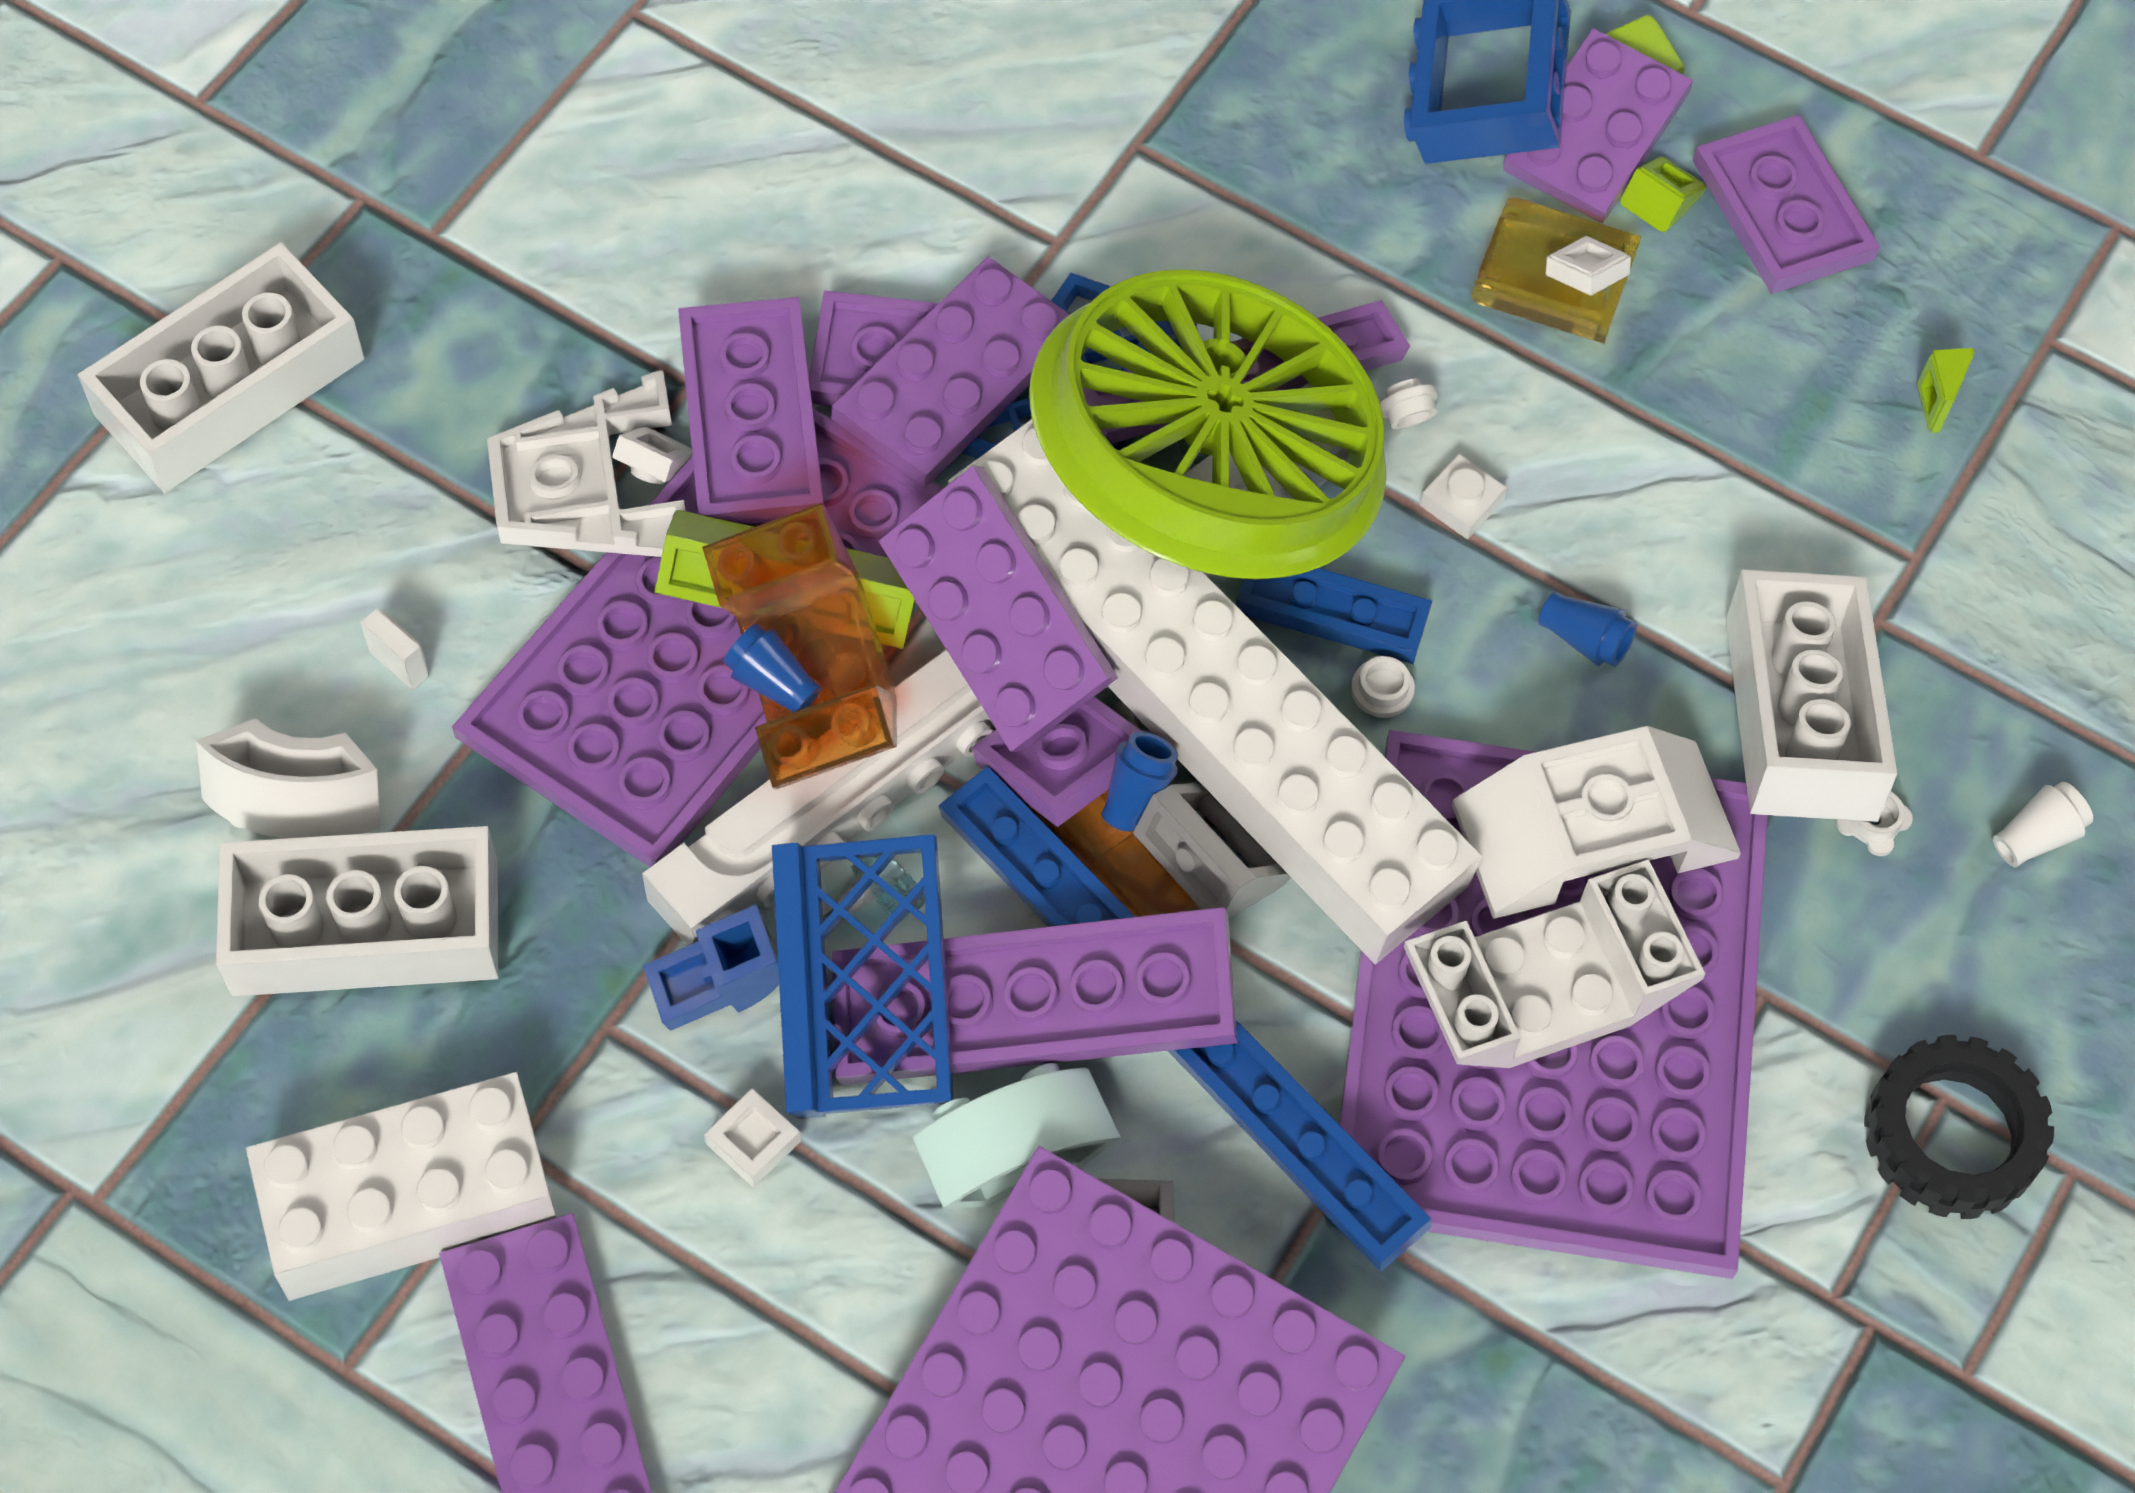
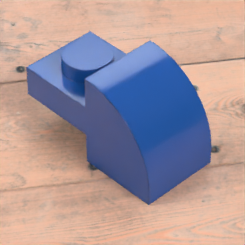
M757 904L695 930L699 941L643 965L661 1021L670 1031L729 1005H732L739 1013L766 998L779 985L778 955L762 911Z

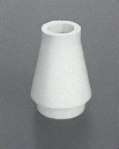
M2062 781L2054 787L2044 785L2002 831L1993 836V844L2004 861L2016 868L2031 858L2083 838L2085 836V828L2093 823V814L2087 801L2071 784Z

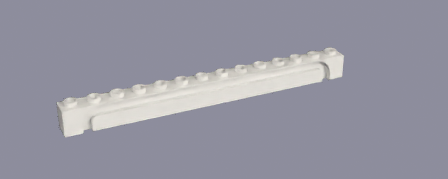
M1307 383L1302 388H1312L1313 386ZM1330 409L1300 411V413L1336 421ZM1308 440L1349 463L1347 449ZM1229 451V487L1248 491ZM1212 455L1189 470L1185 476L1212 483ZM1292 461L1318 488L1328 481ZM1261 465L1275 496L1294 499ZM1204 573L1208 578L1213 576V574ZM943 651L705 827L706 835L691 846L687 847L685 843L681 844L642 873L647 901L687 946L699 941L695 932L697 929L755 904L758 907L762 905L764 907L775 905L772 845L798 842L803 847L846 843L863 829L872 831L880 827L892 815L895 805L911 793L921 794L933 787L943 775L944 769L962 755L965 757L974 755L972 747L995 731L996 728L948 651ZM833 861L820 862V868L826 867Z

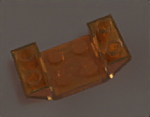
M819 503L703 546V552L719 606L736 616L741 635L754 624H759L766 631L774 629L809 676L822 687L820 694L810 707L794 713L759 694L767 723L756 726L755 730L772 788L777 790L897 747V697L861 578L825 506Z

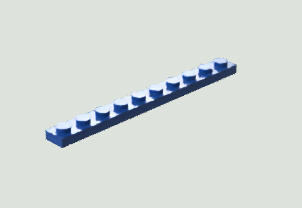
M988 766L938 805L941 817L1047 927L1135 917ZM1237 1020L1238 1043L1168 1051L1380 1272L1431 1229L1432 1219Z

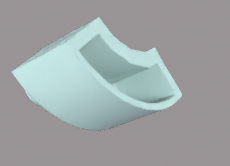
M1056 1063L1038 1066L1026 1073L1021 1078V1081L999 1088L972 1101L969 1098H958L943 1104L933 1113L935 1122L912 1137L943 1209L989 1207L1012 1192L1038 1146L1043 1147L1080 1169L1121 1138L1089 1068L1060 1071Z

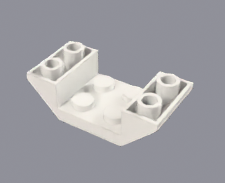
M1649 726L1524 755L1454 798L1452 802L1463 837L1482 855L1476 873L1493 919L1555 904L1564 881L1666 856H1671L1678 874L1735 860L1741 854L1696 741Z
M1649 859L1588 879L1580 902L1477 937H1474L1468 922L1464 921L1407 940L1404 943L1407 956L1452 1055L1459 1065L1511 1068L1630 1027L1703 980L1705 972Z

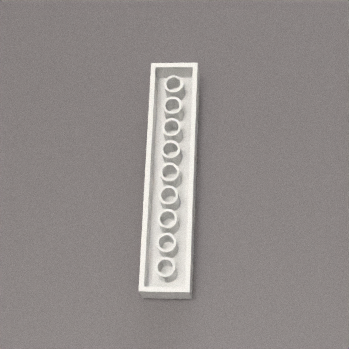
M1032 419L948 480L949 485L971 466H982L985 468L1118 676V679L1108 687L1153 734L1165 739L1175 748L1177 759L1375 965L1469 887L1482 859V855L1203 572L1177 565L1139 548L1112 531L1092 515L1071 494L1053 470L1039 443Z

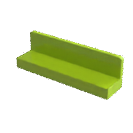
M682 510L674 512L667 530L654 592L901 649L904 647L915 600L888 557Z

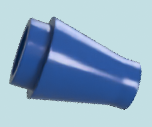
M1553 592L1547 598L1538 620L1540 626L1551 630L1597 666L1605 662L1616 667L1627 654L1637 628L1636 621L1627 618L1624 609L1566 597L1558 592Z
M759 624L749 627L735 641L723 661L733 671L731 674L732 679L787 708L796 717L800 716L810 707L822 690V687L809 676L774 629L766 631Z
M1134 732L1129 736L1128 741L1118 745L1107 801L1101 812L1103 819L1109 825L1122 831H1134L1153 794L1166 788L1176 776L1177 767L1175 761L1177 759V752L1169 742L1152 733Z

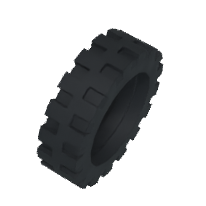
M1957 1035L1938 1036L1934 1043L1928 1044L1926 1040H1922L1910 1046L1903 1056L1899 1054L1892 1061L1872 1091L1870 1096L1871 1103L1865 1112L1864 1127L1870 1128V1135L1866 1139L1867 1149L1870 1157L1877 1156L1881 1164L1878 1168L1881 1177L1888 1185L1894 1182L1902 1190L1899 1196L1914 1206L1919 1201L1930 1207L1929 1213L1941 1217H1947L1952 1212L1960 1213L1961 1219L1979 1218L1984 1211L1990 1210L1994 1214L2008 1207L2015 1198L2018 1199L2028 1189L2042 1171L2049 1158L2047 1150L2054 1140V1126L2048 1125V1117L2052 1114L2051 1104L2047 1096H2040L2037 1090L2040 1082L2029 1068L2023 1071L2016 1065L2015 1061L2018 1058L2004 1048H2001L1999 1052L1988 1048L1989 1041L1981 1038L1970 1037L1966 1042L1957 1041ZM1949 1080L1968 1084L1989 1096L2004 1114L2011 1134L2010 1153L2005 1162L1993 1171L1973 1175L1948 1170L1929 1159L1912 1139L1905 1118L1906 1102L1911 1093L1924 1083Z

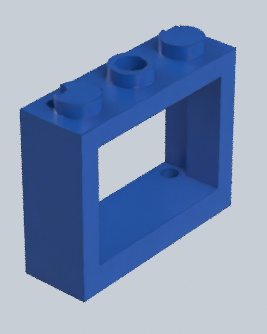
M1423 0L1422 16L1416 17L1413 25L1414 40L1418 54L1417 61L1411 62L1409 65V84L1413 100L1412 107H1406L1404 111V129L1407 140L1409 142H1416L1425 164L1560 148L1571 10L1567 0ZM1531 26L1524 101L1441 111L1449 36Z

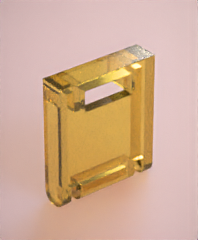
M1509 198L1505 202L1502 216L1499 217L1479 270L1478 279L1472 289L1471 298L1480 305L1605 344L1628 276L1612 284L1606 300V294L1599 291L1590 296L1546 276L1547 257L1588 236L1631 256V271L1641 236L1520 198Z

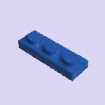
M1317 568L1302 574L1281 578L1243 579L1235 605L1247 617L1414 664L1430 613L1432 600Z

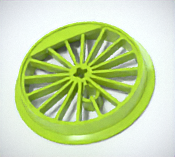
M1176 269L1140 274L1109 287L1091 303L1086 304L1067 316L1049 334L1038 352L1030 379V410L1037 438L1050 465L1071 494L1092 515L1127 541L1155 556L1189 569L1218 576L1243 579H1270L1293 576L1327 565L1352 549L1370 529L1380 510L1386 485V461L1383 449L1384 421L1379 399L1372 382L1352 351L1329 327L1298 304L1270 289L1237 277L1201 270ZM1155 321L1170 322L1181 348ZM1194 323L1214 327V339L1202 341ZM1126 327L1149 352L1113 332ZM1230 333L1255 343L1247 356L1239 347L1229 342ZM1090 348L1133 373L1083 362L1081 355ZM1263 348L1285 361L1279 366L1242 384ZM1299 375H1302L1313 386L1312 388L1271 391ZM1083 388L1143 402L1089 406L1086 402ZM1330 409L1336 421L1300 413V411ZM1170 423L1121 450L1115 449L1100 430ZM1183 438L1190 445L1189 450L1174 473L1139 463ZM1308 440L1347 449L1349 463ZM1229 451L1248 491L1229 487ZM1199 452L1212 455V483L1185 476ZM1292 461L1344 490L1335 498H1328ZM1261 465L1294 499L1275 496Z

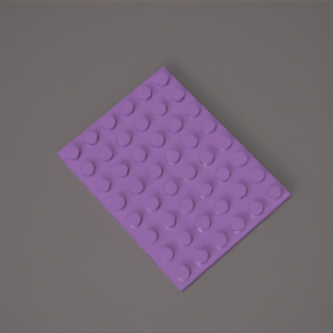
M1389 730L1384 757L1462 835L1452 807L1453 799L1520 757L1535 753V751ZM1711 778L1741 852L1738 859L1678 874L1671 856L1650 860L1705 972L1703 980L1630 1027L1511 1068L1459 1065L1452 1055L1404 949V943L1407 940L1464 921L1468 922L1474 937L1580 902L1588 879L1621 868L1564 881L1555 904L1495 919L1492 917L1477 873L1475 872L1468 888L1376 965L1360 950L1339 1125L1432 1219L1431 1229L1427 1232L1728 1279L1734 1278L1739 1264L1768 815L1750 814L1746 783Z

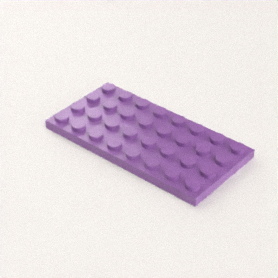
M813 409L824 516L743 525L888 557L878 541L943 488L931 482L924 489L836 422ZM693 456L649 505L684 500L686 512L698 514ZM606 552L452 725L457 740L648 867H651L681 845L791 713L787 708L731 678L733 671L723 661L735 641L754 624H759L766 631L774 629L809 676L817 682L853 638L654 593L661 557Z

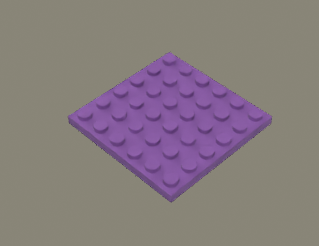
M1038 1146L835 1493H1331L1404 1362L1405 1355L1043 1147Z

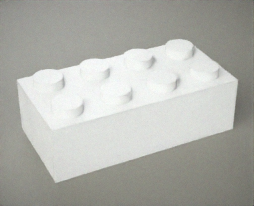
M279 242L77 375L94 416L165 494L363 361L364 355L353 317L299 260Z
M1742 569L1726 617L1750 814L1878 822L1896 779L1897 768L1866 577Z
M488 826L220 843L216 966L231 997L498 979L497 857Z
M517 1072L246 1147L273 1272L288 1301L440 1258V1252L556 1218Z

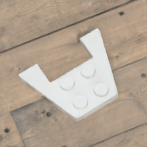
M663 370L642 376L643 386L618 395L614 388L593 396V406L563 417L562 413L557 410L487 438L496 524L501 544L662 557L666 533L676 510L686 511L684 500L619 509L609 436L630 432L644 426L650 429L672 426Z

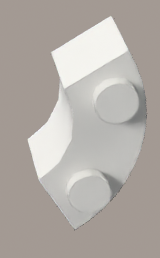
M255 718L196 740L202 799L211 809L227 819L235 827L283 839L361 834L380 828L377 768L346 733L323 738H297L272 731Z

